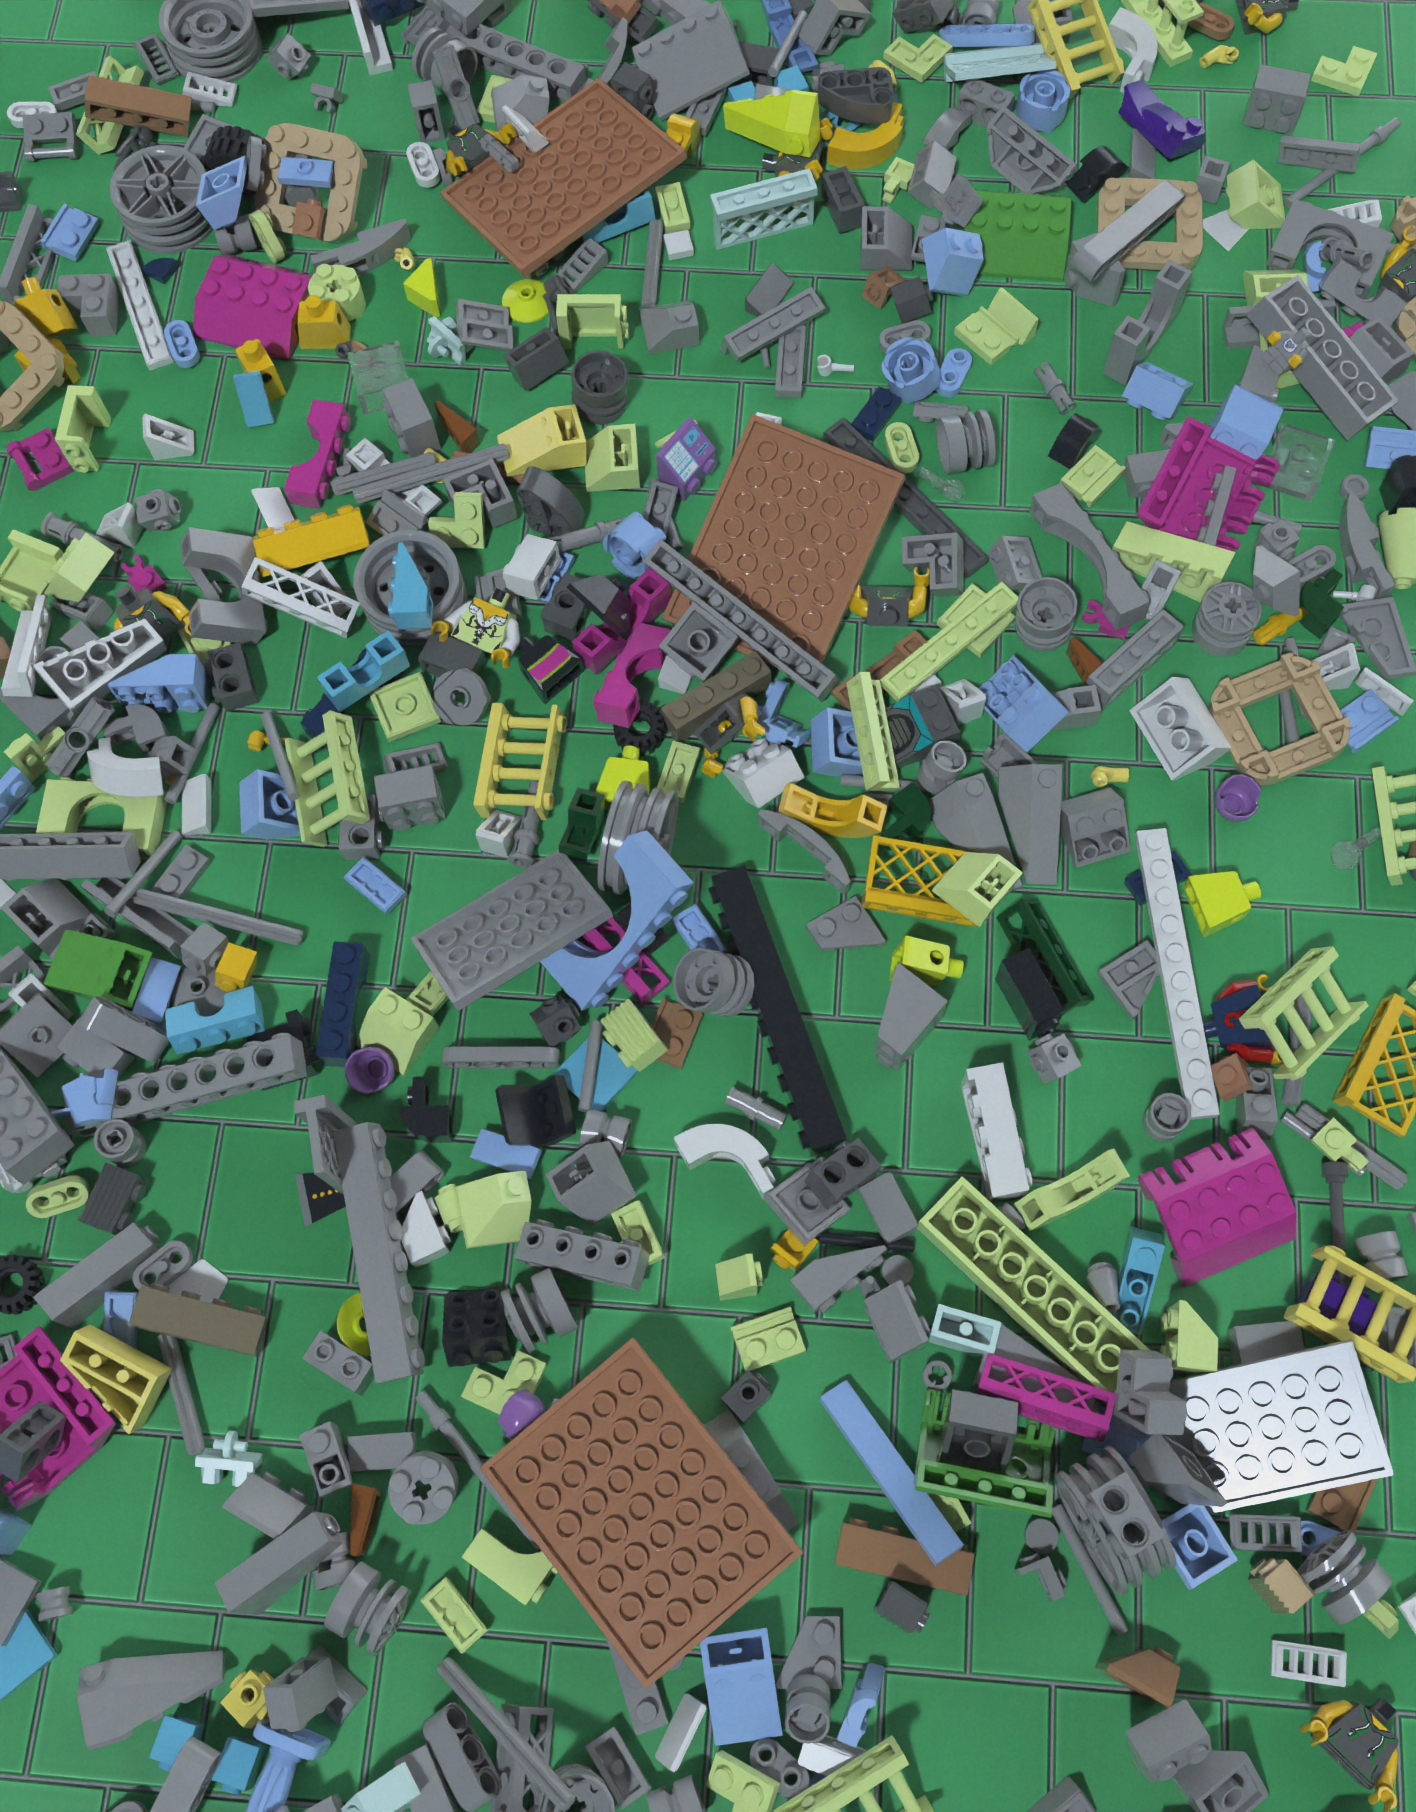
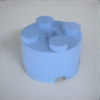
M1051 69L1038 71V73L1031 75V72L1026 74L1021 80L1016 115L1034 130L1044 133L1053 132L1055 127L1062 123L1066 115L1070 86L1065 82V77Z
M906 337L894 342L887 349L884 361H882V371L890 391L901 397L903 403L910 404L921 400L939 387L940 369L934 351L928 342L922 339L919 341L913 340L912 337Z
M633 512L604 537L603 547L606 554L610 551L614 557L611 560L613 565L627 577L635 579L649 568L643 560L659 539L666 540V535L660 528H654L640 513Z

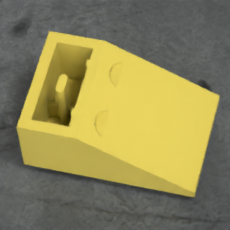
M575 404L547 408L497 435L498 444L504 443L509 453V458L503 460L507 477L523 475L527 467L530 466L541 468L544 471L586 466V439Z

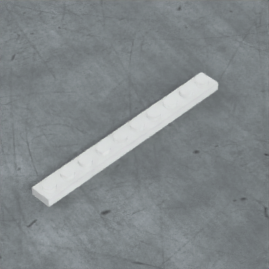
M1166 828L1136 831L1135 841L1182 1098L1190 1106V1120L1215 1118L1220 1113Z

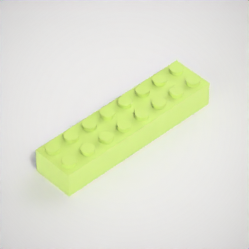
M963 1176L919 1221L917 1229L1066 1370L1085 1384L1116 1393L1120 1350L1151 1351ZM1098 1399L1101 1403L1107 1406V1401Z

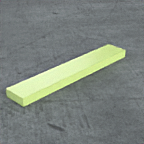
M1000 582L881 678V686L897 702L908 696L1017 607L1018 596L1003 582Z

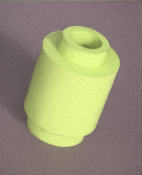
M455 1184L442 1187L438 1190L439 1195L434 1198L445 1227H449L451 1233L463 1230Z

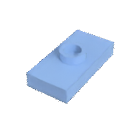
M282 157L277 178L279 184L330 188L334 163L328 160Z
M364 856L343 877L346 882L386 915L407 895L400 886Z
M696 904L671 918V923L690 950L701 947L728 954L726 947Z
M105 1292L103 1331L137 1349L138 1328L128 1323L138 1292Z

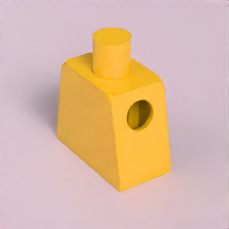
M37 277L27 278L22 281L27 296L16 299L14 307L22 311L26 318L45 337L55 338L78 329L70 311L56 289H41Z
M310 295L305 301L299 303L297 325L300 349H335L339 343L350 341L351 325L337 302L321 301L319 296Z
M259 339L248 340L242 346L235 349L244 373L260 370L261 375L265 374L266 377L268 376L269 381L265 382L264 386L269 403L287 395L276 368Z

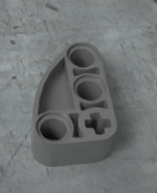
M873 67L827 71L818 77V103L829 112L859 123L883 124L891 120L894 91L891 73L886 68Z
M534 466L527 467L517 489V496L529 527L533 531L554 537L580 530L585 512L578 499L561 482L546 471Z

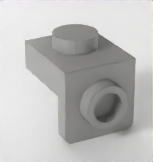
M1035 1553L1019 1560L1021 1567L1014 1569L1016 1575L1021 1576L1036 1570L1048 1601H1056L1066 1596L1063 1588L1067 1587L1065 1578L1059 1567L1054 1569L1049 1556L1040 1558L1039 1554Z

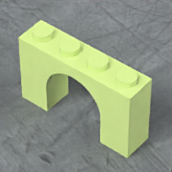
M60 777L58 780L47 779L36 834L77 833L78 825L88 811L100 805L113 804L124 809L125 819L122 832H134L141 859L148 860L159 847L167 801L164 800L166 793L163 791V795L128 797L102 791L92 783L91 779L86 781H75L67 777Z
M482 1528L462 1556L468 1563L525 1606H529L532 1601L537 1604L548 1589V1586L544 1583L552 1572L556 1575L558 1574L542 1551L528 1555L520 1554Z

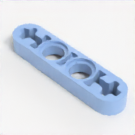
M1031 24L948 25L939 30L940 38L953 45V47L1026 46L1035 41V27Z

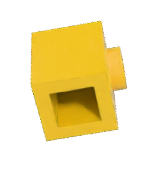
M228 942L215 971V986L227 993L247 988L257 965V952Z

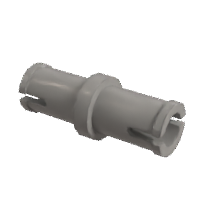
M1049 362L1040 364L1046 374L1039 367H1036L1034 374L1044 386V393L1048 398L1051 397L1061 415L1069 413L1064 403H1066L1071 411L1075 408L1076 403L1065 390L1064 381L1058 379Z
M734 1086L724 1104H728L748 1114L749 1119L754 1120L756 1118L776 1128L778 1131L788 1114L763 1102V1098L759 1096L755 1098Z

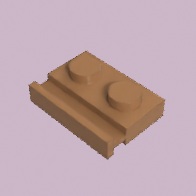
M662 998L651 1027L665 1044L668 1051L655 1061L682 1070L702 1021V1012L686 1009L683 1005L674 1004Z
M1378 1479L1313 1492L1305 1510L1334 1527H1338L1343 1531L1351 1530L1355 1533Z

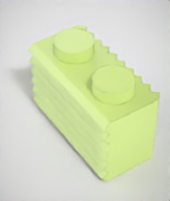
M626 999L624 1003H621L620 1006L601 1019L602 1024L606 1028L602 1034L613 1047L616 1044L619 1046L621 1051L617 1055L627 1068L633 1065L641 1072L668 1051L649 1022L630 999Z

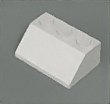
M1171 677L1129 710L1171 781H1175L1212 764L1232 749L1189 678Z

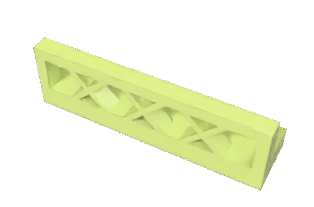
M112 56L106 57L99 77L113 80L110 73L112 68L119 75V82L140 85L144 74L141 68L136 65L129 69H124ZM84 112L76 135L100 155L115 149L124 125L85 117ZM88 125L93 126L95 139L86 133Z
M859 672L846 682L865 789L866 791H896L900 788L881 683L880 680H871L870 672Z

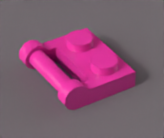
M49 427L20 442H10L6 446L8 455L16 461L25 478L24 483L30 491H36L74 472L56 443ZM33 453L43 471L42 473L35 474L24 456L25 454Z

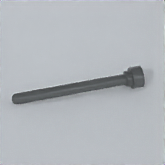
M1326 1162L1321 1165L1322 1177L1329 1184L1332 1246L1338 1247L1346 1253L1342 1184L1345 1183V1178L1348 1177V1164L1344 1162ZM1335 1270L1334 1275L1340 1279L1339 1283L1348 1288L1347 1275Z

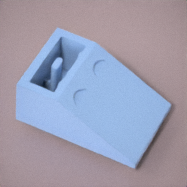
M196 654L166 655L108 683L109 689L126 712V706L139 704L148 706L159 713L181 710L195 713L199 710H207L210 704L211 679Z
M1014 655L1007 662L1003 663L999 670L979 688L986 696L984 709L1026 753L1069 713Z
M767 1627L707 1636L700 1642L715 1746L783 1736Z

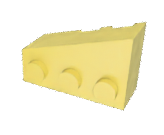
M91 1324L74 1331L60 1359L87 1390L91 1389L103 1402L102 1406L107 1412L111 1411L123 1423L124 1426L122 1428L129 1435L145 1426L172 1371V1368Z

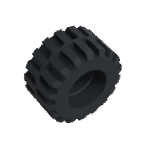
M227 125L224 128H217V131H214L203 159L204 168L208 172L244 155L246 156L249 136L261 137L251 133L250 130H245L238 126L232 127ZM245 185L243 186L242 195L256 194V191L247 190Z

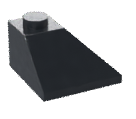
M603 574L572 582L567 586L577 598L625 641L629 638L631 600L623 593L626 588L616 578L609 581Z

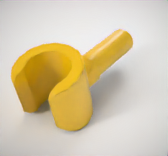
M256 730L250 733L247 740L248 748L253 751L260 752L264 743L270 744L268 737ZM280 737L282 745H285L286 738Z

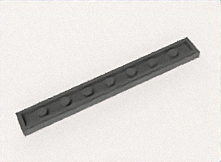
M844 418L823 432V438L830 445L899 472ZM905 478L893 506L922 535L957 532L963 540L964 576L967 578L986 565L989 558Z

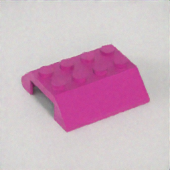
M229 254L214 256L195 296L194 338L235 348L242 346L248 340L259 339L269 356L290 360L299 341L294 327L298 319L299 303L305 301L308 297V283L313 274L303 271L294 273L293 269L264 262L260 263V261L256 260L247 262L246 258Z
M1187 416L1136 515L1149 528L1196 541L1197 532L1201 525L1204 526L1207 517L1203 515L1205 504L1213 496L1214 490L1210 489L1215 473H1219L1226 465L1237 468L1215 544L1216 547L1235 552L1234 550L1238 549L1240 545L1239 541L1233 537L1225 536V533L1244 535L1247 532V526L1251 524L1261 504L1259 501H1262L1265 496L1264 492L1260 489L1249 486L1250 484L1270 486L1273 481L1272 477H1275L1280 463L1264 454L1255 460L1209 437L1213 428Z
M1253 1128L1240 1132L1238 1137L1233 1135L1228 1138L1229 1146L1237 1157L1235 1159H1231L1225 1149L1217 1142L1210 1145V1148L1205 1147L1182 1157V1161L1179 1159L1171 1163L1172 1168L1180 1180L1179 1183L1174 1184L1163 1167L1154 1169V1173L1149 1171L1138 1176V1182L1145 1199L1154 1201L1175 1253L1169 1259L1182 1288L1296 1239V1210L1272 1152Z
M37 1326L13 1347L18 1355L0 1369V1434L39 1401L66 1415L61 1445L18 1483L10 1480L3 1486L1 1491L6 1497L11 1495L8 1500L16 1511H20L50 1494L102 1448L116 1425V1422L91 1390H87L60 1361L63 1354L41 1326ZM0 1473V1479L5 1477V1475Z

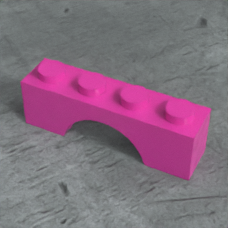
M313 399L306 422L312 437L320 442L317 453L309 461L291 466L284 491L290 504L321 509L324 499H327L329 495L330 479L336 474V460L338 454L343 452V439L345 432L350 430L351 418L348 416L344 404Z
M650 568L629 588L627 596L631 600L629 634L634 632L639 622L650 624L667 607L671 598L670 584ZM591 623L572 641L574 652L582 658L583 665L597 675L625 648L627 640L625 641L606 623L602 625H593Z
M639 622L634 632L629 634L624 650L617 655L615 666L612 671L606 674L603 687L594 696L593 707L596 708L598 721L630 728L640 710L638 691L636 687L631 685V682L636 676L645 671L662 668L666 654L659 648V645L669 634L670 629Z

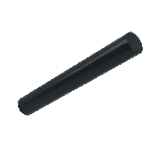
M825 1231L820 1234L819 1244L860 1248L885 1245L887 1250L914 1252V1240L899 1239L885 1244L883 1238L878 1236Z

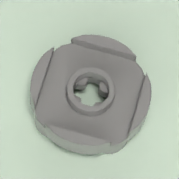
M468 668L445 672L436 680L433 691L435 690L434 708L445 722L452 725L465 726L478 721L485 714L487 706L491 701V695L487 691L484 681ZM457 690L465 694V703H458L456 701L458 697Z

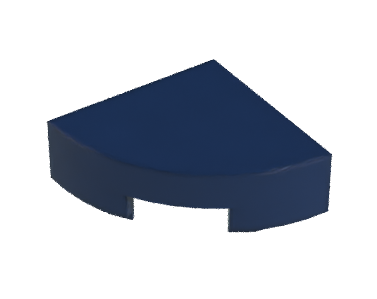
M159 258L148 262L141 269L144 275L165 285L179 265L177 260Z

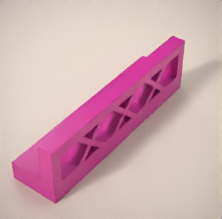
M610 918L606 921L610 926H605V922H603L600 926L595 927L581 937L591 949L610 952L615 946H611L603 937L604 932L617 933L620 936V941L626 932L613 918ZM641 951L638 954L640 956L638 968H628L623 974L624 979L622 983L644 1006L669 986L670 981L649 957ZM642 963H644L648 968H642ZM654 974L660 983L650 990L641 980V975Z
M990 1353L987 1355L977 1391L979 1395L1018 1402L1019 1416L1102 1443L1109 1430L1117 1396L1116 1393ZM994 1365L1006 1369L1010 1379L1004 1382L989 1379L991 1366ZM1028 1377L1035 1378L1043 1389L1034 1393L1027 1391L1020 1381ZM1060 1387L1069 1389L1075 1399L1068 1403L1058 1401L1052 1391ZM1093 1397L1107 1401L1105 1414L1101 1415L1090 1411L1085 1401Z

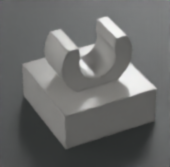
M312 83L310 93L317 97L314 101V108L321 111L322 105L327 102L326 112L333 114L335 111L334 103L342 104L344 94L335 88Z

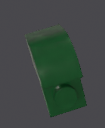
M1335 569L1327 577L1321 575L1314 585L1307 581L1299 596V608L1302 609L1303 615L1299 622L1319 639L1337 621L1344 609L1343 605L1330 597L1343 577Z
M912 782L890 798L889 811L898 821L883 831L882 837L909 841L912 836L919 843L926 835L931 815L930 804L926 796ZM883 845L888 851L891 850L890 846Z
M577 787L568 808V825L559 844V853L587 860L593 845H596L601 831L605 812L604 794Z

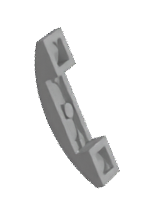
M624 17L614 26L603 45L611 53L597 78H600L606 84L616 72L624 54L627 40V20ZM588 78L580 86L578 92L590 83H592L593 81L590 78Z
M761 810L758 813V826L778 842L786 835L791 837L825 865L823 878L843 895H847L850 887L848 873L839 856L818 833L800 821L781 813Z

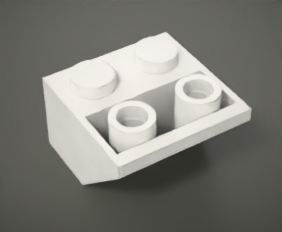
M765 738L757 739L744 752L731 756L722 768L724 775L745 801L758 809L781 794L785 785L789 783L795 784L804 778L791 749L782 744L770 742Z

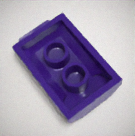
M1143 80L1125 85L1124 98L1118 113L1168 159L1201 149L1205 142L1203 137L1205 128L1200 119L1196 117L1184 118L1178 112L1164 104Z

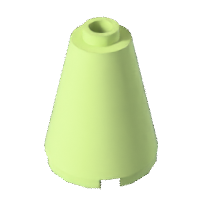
M1397 508V514L1388 515L1389 510L1380 514L1378 525L1386 570L1394 578V588L1410 589L1412 585L1416 584V508Z

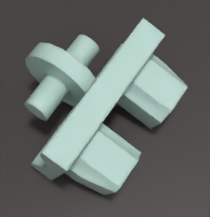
M435 316L428 319V323L431 325V332L427 338L429 343L428 353L434 358L441 355L443 357L449 355L459 365L465 363L466 353L474 346L461 344L459 335H455L458 332L456 322L450 316L441 321Z
M228 1431L225 1440L215 1439L213 1448L206 1447L202 1455L196 1456L195 1466L201 1467L202 1483L219 1484L223 1480V1471L233 1470L232 1485L239 1487L262 1464L263 1453L246 1452L248 1443L238 1441L237 1431Z

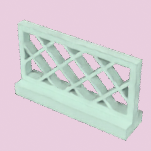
M1041 42L1026 46H1006L944 54L945 82L1056 69V61L1044 54Z
M810 168L710 194L716 250L812 225L814 218V196H817L818 188ZM789 206L794 207L787 215L783 213ZM801 211L806 213L805 217L795 219ZM765 212L769 214L763 221L758 219ZM776 218L781 219L778 224L770 225ZM739 219L744 220L739 227L733 226ZM752 224L757 226L752 231H746ZM727 231L732 232L729 237L721 239Z

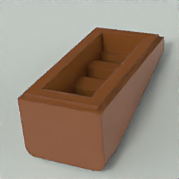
M437 400L434 406L440 423L461 451L472 453L480 445L477 429Z
M1073 637L1069 640L1066 654L1084 685L1090 686L1086 683L1088 676L1103 663L1076 637Z
M352 1483L350 1551L353 1556L364 1557L367 1553L383 1492L379 1489Z

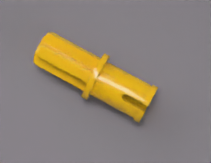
M1299 608V614L1295 617L1283 612L1269 617L1266 624L1253 632L1254 642L1265 645L1277 635H1284L1287 632V628L1302 619V609Z

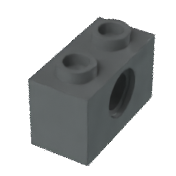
M564 573L561 581L556 582L552 591V599L549 604H545L541 613L545 632L570 641L579 636L591 610L567 586L572 582L582 580L581 578ZM566 605H572L570 608H563Z

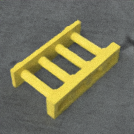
M1032 0L1027 6L1044 53L1056 61V69L1051 70L1061 73L1065 77L1067 85L1070 86L1069 99H1072L1079 91L1081 83L1107 75L1112 85L1124 74L1123 60L1117 53L1098 0H1056L1053 2L1049 0ZM1080 4L1085 15L1084 18L1061 26L1056 23L1053 15L1054 12ZM1089 27L1094 39L1093 42L1070 50L1065 47L1062 36ZM1096 51L1099 52L1103 65L1081 73L1075 72L1071 60Z
M492 703L473 803L481 818H488L498 805L534 806L541 820H547L548 812L552 810L554 804L552 788L561 735L565 733L567 727L566 716H563L558 705L552 704L550 718L512 717L503 703ZM512 728L548 729L545 743L507 742L506 738L508 731H511ZM507 754L543 755L541 769L503 768V756ZM502 779L539 780L536 795L499 794L497 792L498 783Z
M1328 1245L1313 1250L1311 1256L1324 1262L1307 1301L1288 1306L1283 1318L1329 1344L1352 1339L1360 1362L1399 1384L1414 1382L1416 1368L1408 1364L1409 1360L1406 1357L1416 1336V1294L1413 1295L1345 1257L1346 1253L1338 1247ZM1335 1270H1338L1352 1278V1281L1336 1318L1330 1320L1320 1314L1319 1306ZM1364 1286L1379 1293L1381 1298L1365 1335L1358 1336L1349 1331L1350 1326L1348 1323ZM1393 1303H1396L1409 1310L1410 1314L1394 1352L1388 1353L1379 1348L1377 1340Z

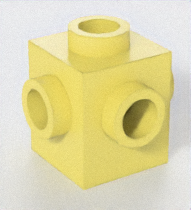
M249 1670L248 1673L244 1671L233 1680L230 1685L232 1690L220 1703L242 1727L252 1729L259 1720L269 1717L263 1688L273 1681L274 1678L265 1670L261 1674L254 1670Z

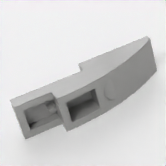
M406 218L358 232L357 237L359 241L310 256L315 272L316 268L321 264L344 265L353 268L359 277L379 267L395 256L396 248L403 249L411 240Z
M1352 492L1348 495L1341 509L1339 520V537L1343 559L1354 584L1365 581L1366 585L1376 588L1374 599L1387 598L1394 589L1395 584L1392 574L1387 572L1381 561L1379 551L1374 549L1380 537L1379 531L1367 515L1364 503L1358 499L1355 492Z

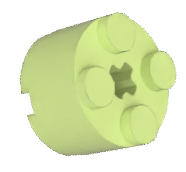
M321 264L316 268V272L308 283L309 296L317 295L321 301L337 302L348 322L353 319L357 321L365 311L366 301L356 271L344 265Z

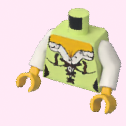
M498 588L494 589L489 602L475 597L472 601H468L456 609L443 621H435L431 627L432 636L438 631L442 632L439 635V641L445 642L448 639V631L452 632L451 636L491 653L493 666L499 660H502L504 669L509 668V658L512 657L520 644L519 624L516 621V615L504 610L510 594Z

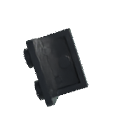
M297 1009L285 1013L288 1023L247 1036V1042H264L271 1040L273 1035L289 1033L302 1041L307 1076L260 1089L262 1091L318 1075L316 1063L319 1062L316 1057L317 1050L315 1045H311L309 1035L312 1034V1028L308 1017L303 1018ZM273 1055L267 1059L266 1066L272 1062Z
M554 1075L536 1086L500 1085L496 1088L495 1093L504 1138L508 1145H555L576 1134L564 1075Z
M505 1287L449 1292L444 1296L442 1344L448 1367L512 1360V1349L507 1331V1318L504 1313L501 1291L505 1290Z

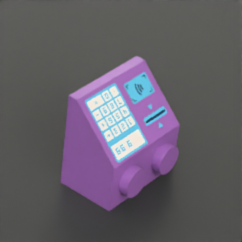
M690 417L684 421L656 454L658 481L677 486L676 497L685 501L690 494L693 495L698 491L701 481L706 475H711L717 466L716 449Z

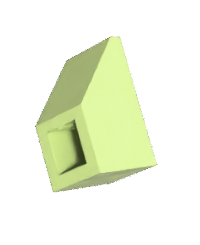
M753 1253L715 1264L720 1301L756 1296L757 1287L763 1286L760 1261L754 1262Z

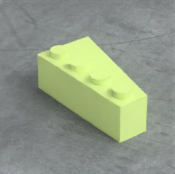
M1128 521L1112 548L1118 554L1119 561L1125 569L1147 578L1156 559L1181 570L1182 572L1173 591L1200 603L1210 588L1223 582L1236 553Z

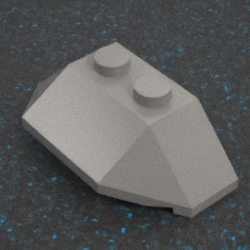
M1002 105L986 126L991 166L1022 192L1030 194L1043 193L1060 188L1078 166L1004 105Z
M728 1409L705 1424L706 1429L785 1529L789 1531L798 1525L799 1522L782 1492L731 1411Z

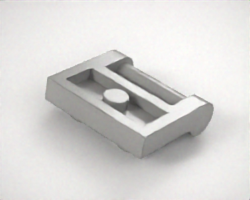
M72 112L22 115L25 139L24 155L27 162H36L37 159L56 157L78 159L75 115ZM67 141L66 146L36 148V143Z

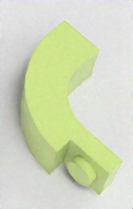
M1111 1149L1068 1176L1033 1190L1014 1204L1029 1231H1032L1096 1200L1114 1189V1186L1130 1177L1115 1149Z

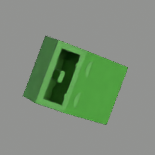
M65 929L44 985L88 1000H92L94 995L100 996L132 1012L148 966L153 958V952L123 942Z

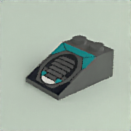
M937 684L911 693L885 709L896 769L925 759L931 748L939 741H951L958 745L960 730Z

